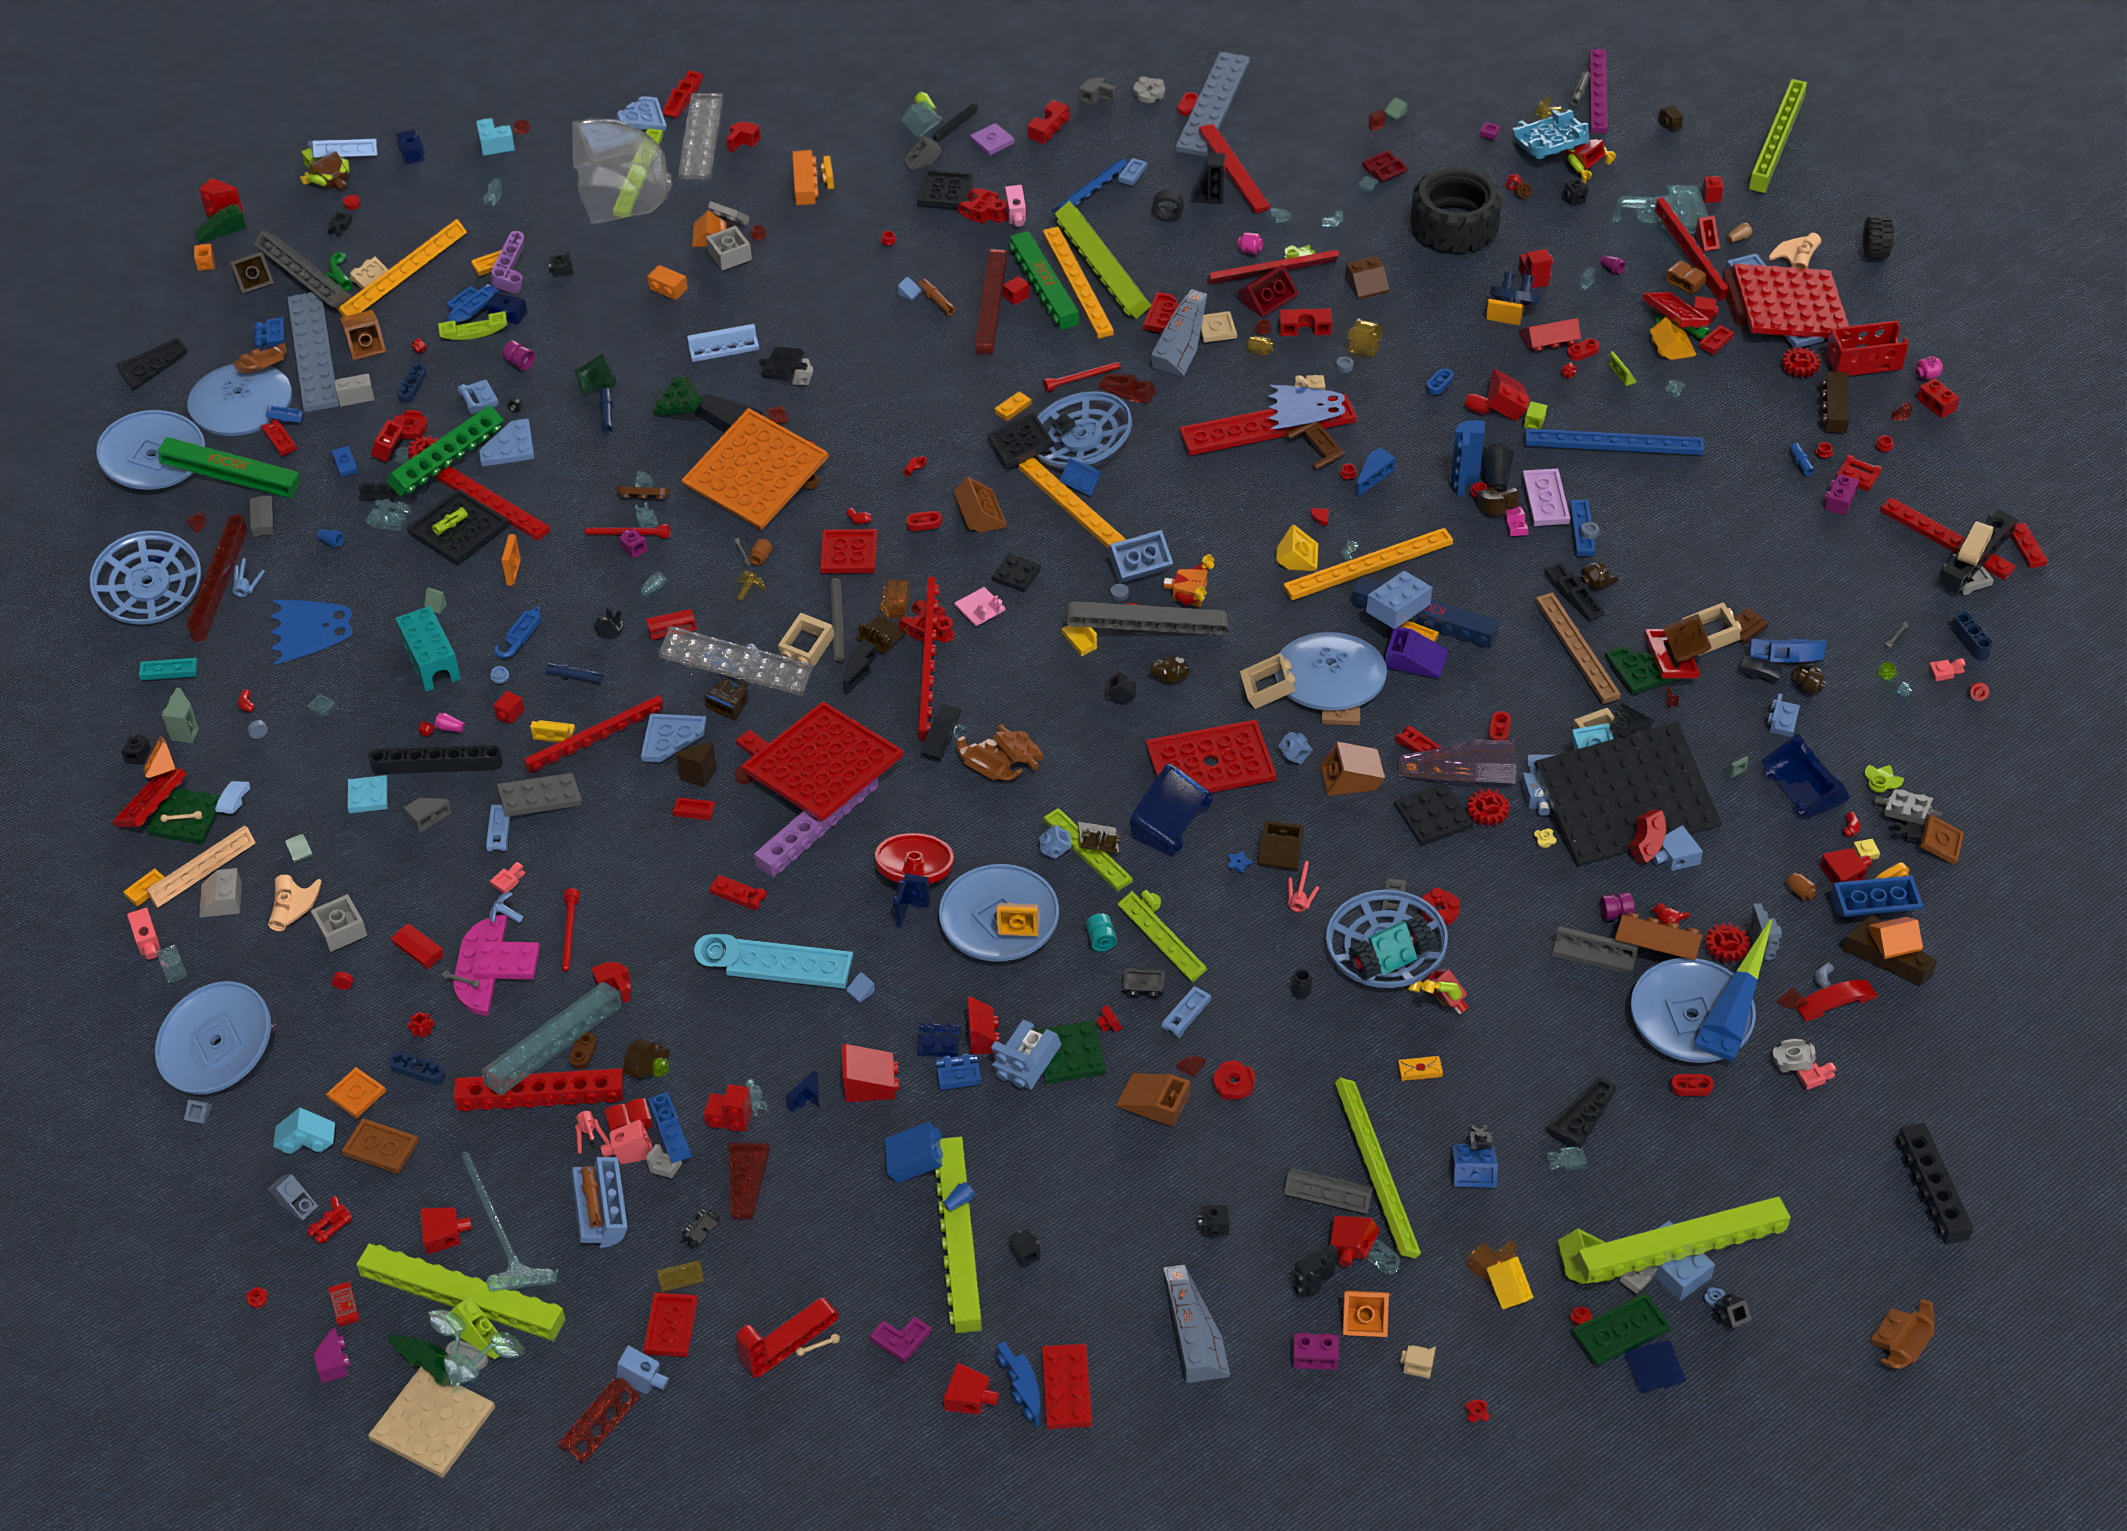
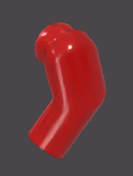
M926 457L912 458L903 470V473L906 476H911L914 470L925 467L927 463Z
M849 508L846 511L848 517L857 525L872 521L870 513H857L853 508Z
M244 689L241 692L237 705L241 710L251 713L255 705L250 703L249 700L251 692Z

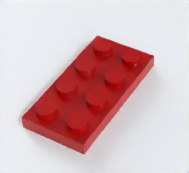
M1671 292L1643 293L1642 299L1649 306L1656 308L1659 313L1666 315L1667 319L1674 321L1681 328H1687V326L1699 328L1709 324V318Z
M174 769L154 776L113 819L112 823L115 827H139L143 825L147 816L157 810L160 802L170 796L172 789L182 783V779L186 775L184 770Z
M1086 1344L1042 1346L1047 1429L1092 1427Z

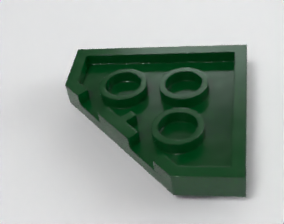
M678 376L672 379L669 387L656 402L652 412L654 416L692 412L697 409L702 399L688 376Z
M1619 647L1605 652L1606 660L1632 695L1681 679L1662 678L1651 654L1644 652L1634 653L1626 647ZM1671 660L1673 666H1674L1675 668H1678V666L1675 664V662H1674L1673 660Z

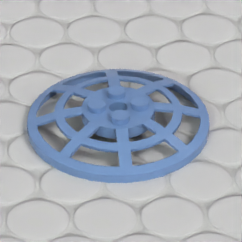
M1096 391L1073 394L1054 402L1039 414L1038 419L1042 424L1050 416L1054 420L1060 417L1057 411L1078 402H1082V410L1070 413L1068 416L1072 419L1082 416V419L1075 420L1076 427L1061 436H1054L1057 430L1052 427L1049 435L1054 442H1063L1064 448L1056 451L1054 447H1051L1049 451L1052 454L1043 457L1039 453L1035 456L1048 465L1065 468L1068 462L1053 461V459L1059 458L1069 461L1070 457L1063 455L1069 451L1077 452L1076 457L1072 458L1087 465L1108 457L1122 446L1130 434L1132 416L1126 403L1112 394ZM1096 400L1114 404L1108 412L1099 409H1089V401ZM1118 408L1124 412L1127 418V424L1118 427L1117 421L1113 417ZM1089 415L1102 416V418L1097 421L1089 418ZM1109 420L1113 429L1103 431L1102 426ZM1125 431L1119 441L1110 448L1117 434ZM1111 436L1105 446L1100 444L1103 437ZM1093 448L1098 450L1092 454L1084 456L1085 451L1091 450Z
M162 531L136 532L119 538L101 552L91 570L90 588L97 605L111 618L129 624H152L176 615L192 601L200 587L202 578L201 565L194 549L180 537ZM145 540L168 541L173 543V546L169 552L153 549L147 550ZM138 541V552L128 555L120 562L111 556L120 548ZM180 547L190 555L195 564L194 568L185 571L182 563L175 557ZM148 556H159L164 559L159 564L149 562ZM141 558V563L131 569L125 566L132 560ZM108 562L115 567L110 575L109 585H97L99 572L103 564ZM170 562H173L180 573L169 576L166 568ZM121 571L126 575L125 584L115 585L116 577ZM196 574V584L188 598L181 596L185 588L186 578ZM147 579L152 580V582L149 584H143V582ZM181 580L176 593L168 590L171 582ZM127 591L131 597L123 603L118 598L116 592ZM98 592H110L112 599L120 607L113 612L109 611L102 603ZM162 596L170 599L165 604L155 607V600ZM137 601L147 602L148 609H137L131 606ZM175 601L182 603L172 611L156 617V612L169 607ZM125 611L137 614H148V619H129L120 615Z
M1375 890L1349 899L1331 917L1326 935L1327 949L1330 957L1345 975L1365 985L1382 988L1403 987L1426 978L1433 973L1445 957L1448 941L1446 925L1438 911L1420 897L1397 890ZM1375 900L1401 901L1397 911L1381 910L1372 912L1368 903ZM1408 904L1418 907L1432 918L1433 921L1427 924L1431 927L1430 931L1437 927L1440 931V952L1427 951L1421 955L1416 954L1418 960L1408 968L1402 966L1396 972L1376 975L1388 978L1402 976L1405 980L1392 982L1375 981L1376 976L1364 981L1340 963L1351 961L1348 954V949L1351 947V939L1369 942V936L1402 920L1407 921L1413 918L1405 914ZM1361 905L1365 915L1355 920L1349 928L1338 923L1347 912ZM1393 917L1394 921L1393 923L1378 924L1376 918ZM1367 921L1369 922L1371 927L1364 935L1356 932L1360 925ZM1334 930L1346 935L1344 943L1346 954L1335 955L1332 944ZM1425 959L1436 960V962L1423 973L1415 977H1413L1410 974V972L1418 968L1424 962Z

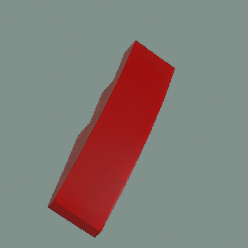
M688 70L685 79H681L678 87L673 88L662 112L664 116L679 117L697 92L704 78L703 73Z

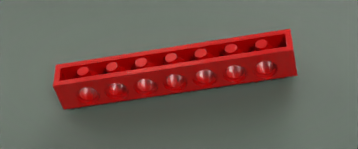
M621 1068L455 1078L454 1101L457 1111L624 1101V1076Z

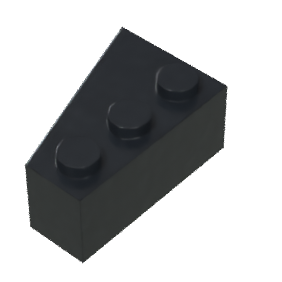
M1209 152L1193 187L1192 203L1223 205L1226 153Z

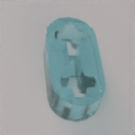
M1375 1239L1371 1247L1374 1251H1369L1366 1258L1387 1274L1396 1273L1400 1267V1257L1381 1241Z

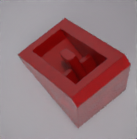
M1715 216L1698 218L1695 238L1703 252L1720 248Z

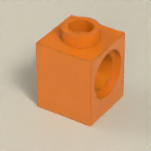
M211 244L194 246V258L198 271L215 269V259Z

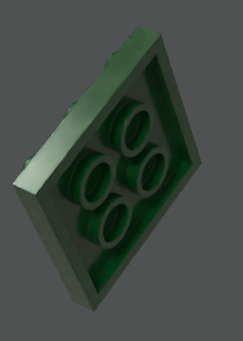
M173 788L170 796L163 800L147 830L148 835L204 844L219 814L215 808L220 795ZM196 811L202 813L201 819H171L166 822H162L160 819L163 814L173 816L194 814Z
M1094 1020L1034 1030L1042 1035L1046 1029L1057 1034L1062 1044L1043 1072L1045 1084L1106 1074V1066Z

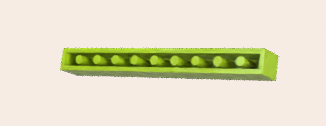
M1791 80L1753 170L1750 190L1766 192L1805 98L1807 82Z
M1070 201L1055 213L1058 218V224L1062 228H1066L1064 232L1070 238L1073 237L1071 241L1076 247H1080L1078 250L1084 257L1087 256L1086 261L1091 266H1095L1093 270L1099 277L1102 276L1101 281L1106 286H1110L1108 290L1113 296L1117 295L1115 299L1121 306H1125L1123 310L1129 316L1132 314L1137 319L1152 305L1080 211Z
M962 1137L943 1138L940 1140V1147L943 1151V1157H941L942 1167L935 1169L936 1178L941 1179V1183H937L938 1196H942L943 1201L947 1199L959 1183L962 1184L964 1181L967 1183ZM939 1201V1212L944 1214V1219H940L941 1232H946V1237H942L943 1250L948 1251V1255L944 1256L945 1269L949 1268L950 1274H946V1285L951 1287V1293H947L948 1306H953V1311L949 1312L950 1325H955V1333L982 1331L969 1202L949 1212L943 1205V1201Z
M1778 1196L1580 1249L1576 1263L1586 1283L1600 1282L1605 1278L1619 1277L1627 1272L1641 1271L1653 1265L1660 1266L1665 1262L1682 1260L1694 1254L1701 1255L1709 1250H1719L1725 1246L1741 1244L1753 1238L1760 1239L1768 1234L1782 1233L1787 1230L1791 1217Z
M368 1244L357 1262V1267L362 1277L451 1307H455L471 1296L489 1320L551 1341L555 1340L566 1320L563 1308L557 1304H548L542 1302L537 1297L530 1298L516 1290L509 1291L498 1284H489L477 1277L471 1278L459 1271H450L441 1265H432L420 1258L414 1259L402 1252L390 1251L382 1245Z

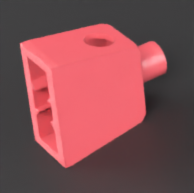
M144 908L128 913L131 928L141 955H145L146 959L156 958L158 956L157 951L161 947L148 909Z
M641 1120L611 1131V1143L601 1145L603 1157L616 1155L620 1164L646 1160L647 1154L653 1149L652 1141Z

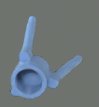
M245 558L242 559L240 572L238 565L235 566L232 592L239 597H245L247 593L251 594L253 588L265 573L262 570L250 585L249 581L243 578Z

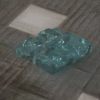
M377 499L375 506L380 507V509L373 508L366 522L370 526L401 531L407 520L404 512H410L411 506L405 505L403 502L394 503L387 499Z

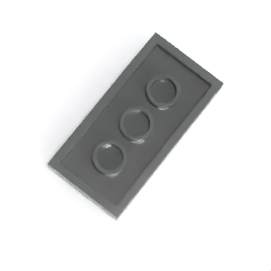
M573 773L497 784V792L505 817L581 806L582 804Z

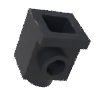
M570 251L566 252L565 255L550 257L551 261H548L549 271H553L554 278L574 275Z
M137 734L135 737L129 736L125 747L121 749L125 763L144 765L151 749L148 738L141 734Z

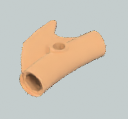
M1810 233L1805 237L1784 241L1774 249L1769 256V260L1785 257L1789 260L1792 267L1806 269L1812 254L1821 244V238L1816 233Z
M289 875L276 877L275 899L268 926L275 931H284L287 925L310 910L318 897L322 884L321 880L318 879L310 887L303 889L297 886Z

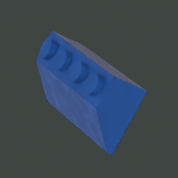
M1912 875L1834 883L1830 897L1835 914L1844 917L1918 910L1924 907Z

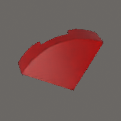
M1311 508V517L1318 521L1319 524L1328 526L1329 509Z

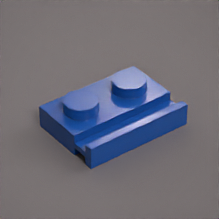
M1070 457L1060 482L1092 496L1102 471Z

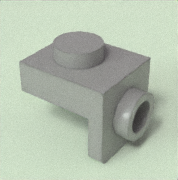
M801 359V362L807 363L808 367L806 370H795L792 380L793 385H809L813 375V367L810 366L809 359Z
M655 1144L653 1149L647 1154L646 1161L649 1170L654 1174L673 1178L682 1165V1160L671 1163L668 1154L663 1153L661 1146Z
M1653 1265L1641 1271L1627 1272L1622 1275L1620 1282L1638 1294L1652 1280L1657 1266Z

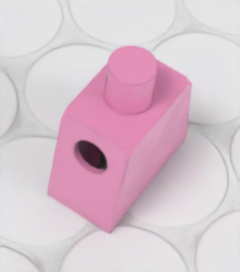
M1022 185L1005 187V202L1007 203L1006 213L1009 224H1015L1017 227L1023 226L1024 222H1026V205ZM1016 199V200H1017V204L1014 205V204H1013V200Z

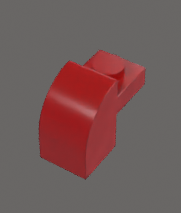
M750 122L733 124L730 127V135H728L726 140L728 151L734 153L741 144L754 147L761 139L760 125Z
M606 962L591 968L594 982L600 994L616 989L623 1003L630 1001L629 992L632 991L630 986L631 980L629 971L624 965L617 962Z

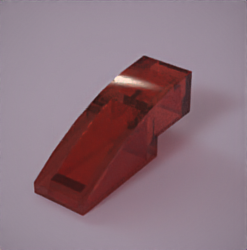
M1105 374L1098 384L1100 388L1109 393L1137 402L1149 403L1156 393L1152 381H1137L1135 375Z

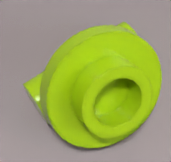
M1148 890L1141 893L1143 897L1142 902L1152 912L1160 908L1161 899L1157 894L1149 893Z

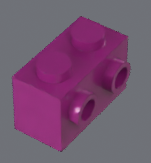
M1838 474L1836 480H1832L1830 484V492H1826L1824 502H1827L1825 510L1846 516L1856 495L1859 480Z
M1309 1333L1294 1334L1293 1368L1338 1370L1339 1335L1329 1333L1322 1335Z

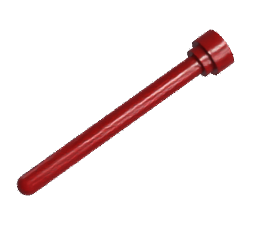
M1115 362L1056 380L1054 378L1043 379V387L1048 393L1054 391L1057 386L1119 369L1121 364Z
M661 524L657 528H585L584 533L586 535H621L626 530L631 531L635 529L640 535H658L662 539H669L670 525Z
M573 888L564 891V901L567 905L562 970L564 972L570 969L575 905L580 899V892Z

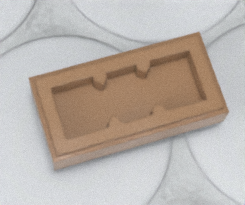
M1360 707L1345 710H1322V724L1360 726Z

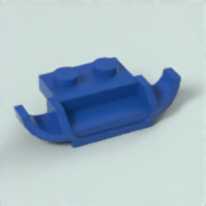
M486 285L480 290L469 286L446 303L447 309L451 310L447 322L455 320L457 324L460 321L470 319L471 316L494 301L497 294L501 293L500 290L496 289L493 285Z

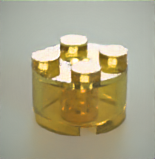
M1358 318L1353 329L1351 328L1348 332V338L1350 339L1349 352L1374 357L1380 348L1378 341L1383 337L1382 325Z

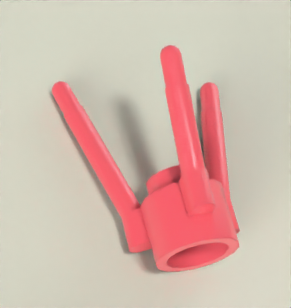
M1305 861L1299 889L1295 894H1293L1292 878H1288L1289 900L1287 905L1295 912H1303L1305 909H1309L1311 901L1319 890V887L1316 886L1308 899L1303 892L1308 861Z
M583 1111L577 1115L576 1120L578 1124L575 1128L577 1132L578 1154L582 1153L581 1132L588 1133L590 1140H594L592 1131L596 1128L605 1144L610 1143L599 1126L598 1120L594 1119L590 1111Z

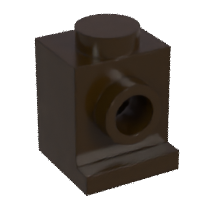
M1674 105L1659 110V124L1663 123L1670 132L1682 128L1683 115Z

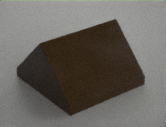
M262 252L230 262L235 282L242 294L274 284Z
M712 741L675 752L681 781L703 788L706 787L717 770Z

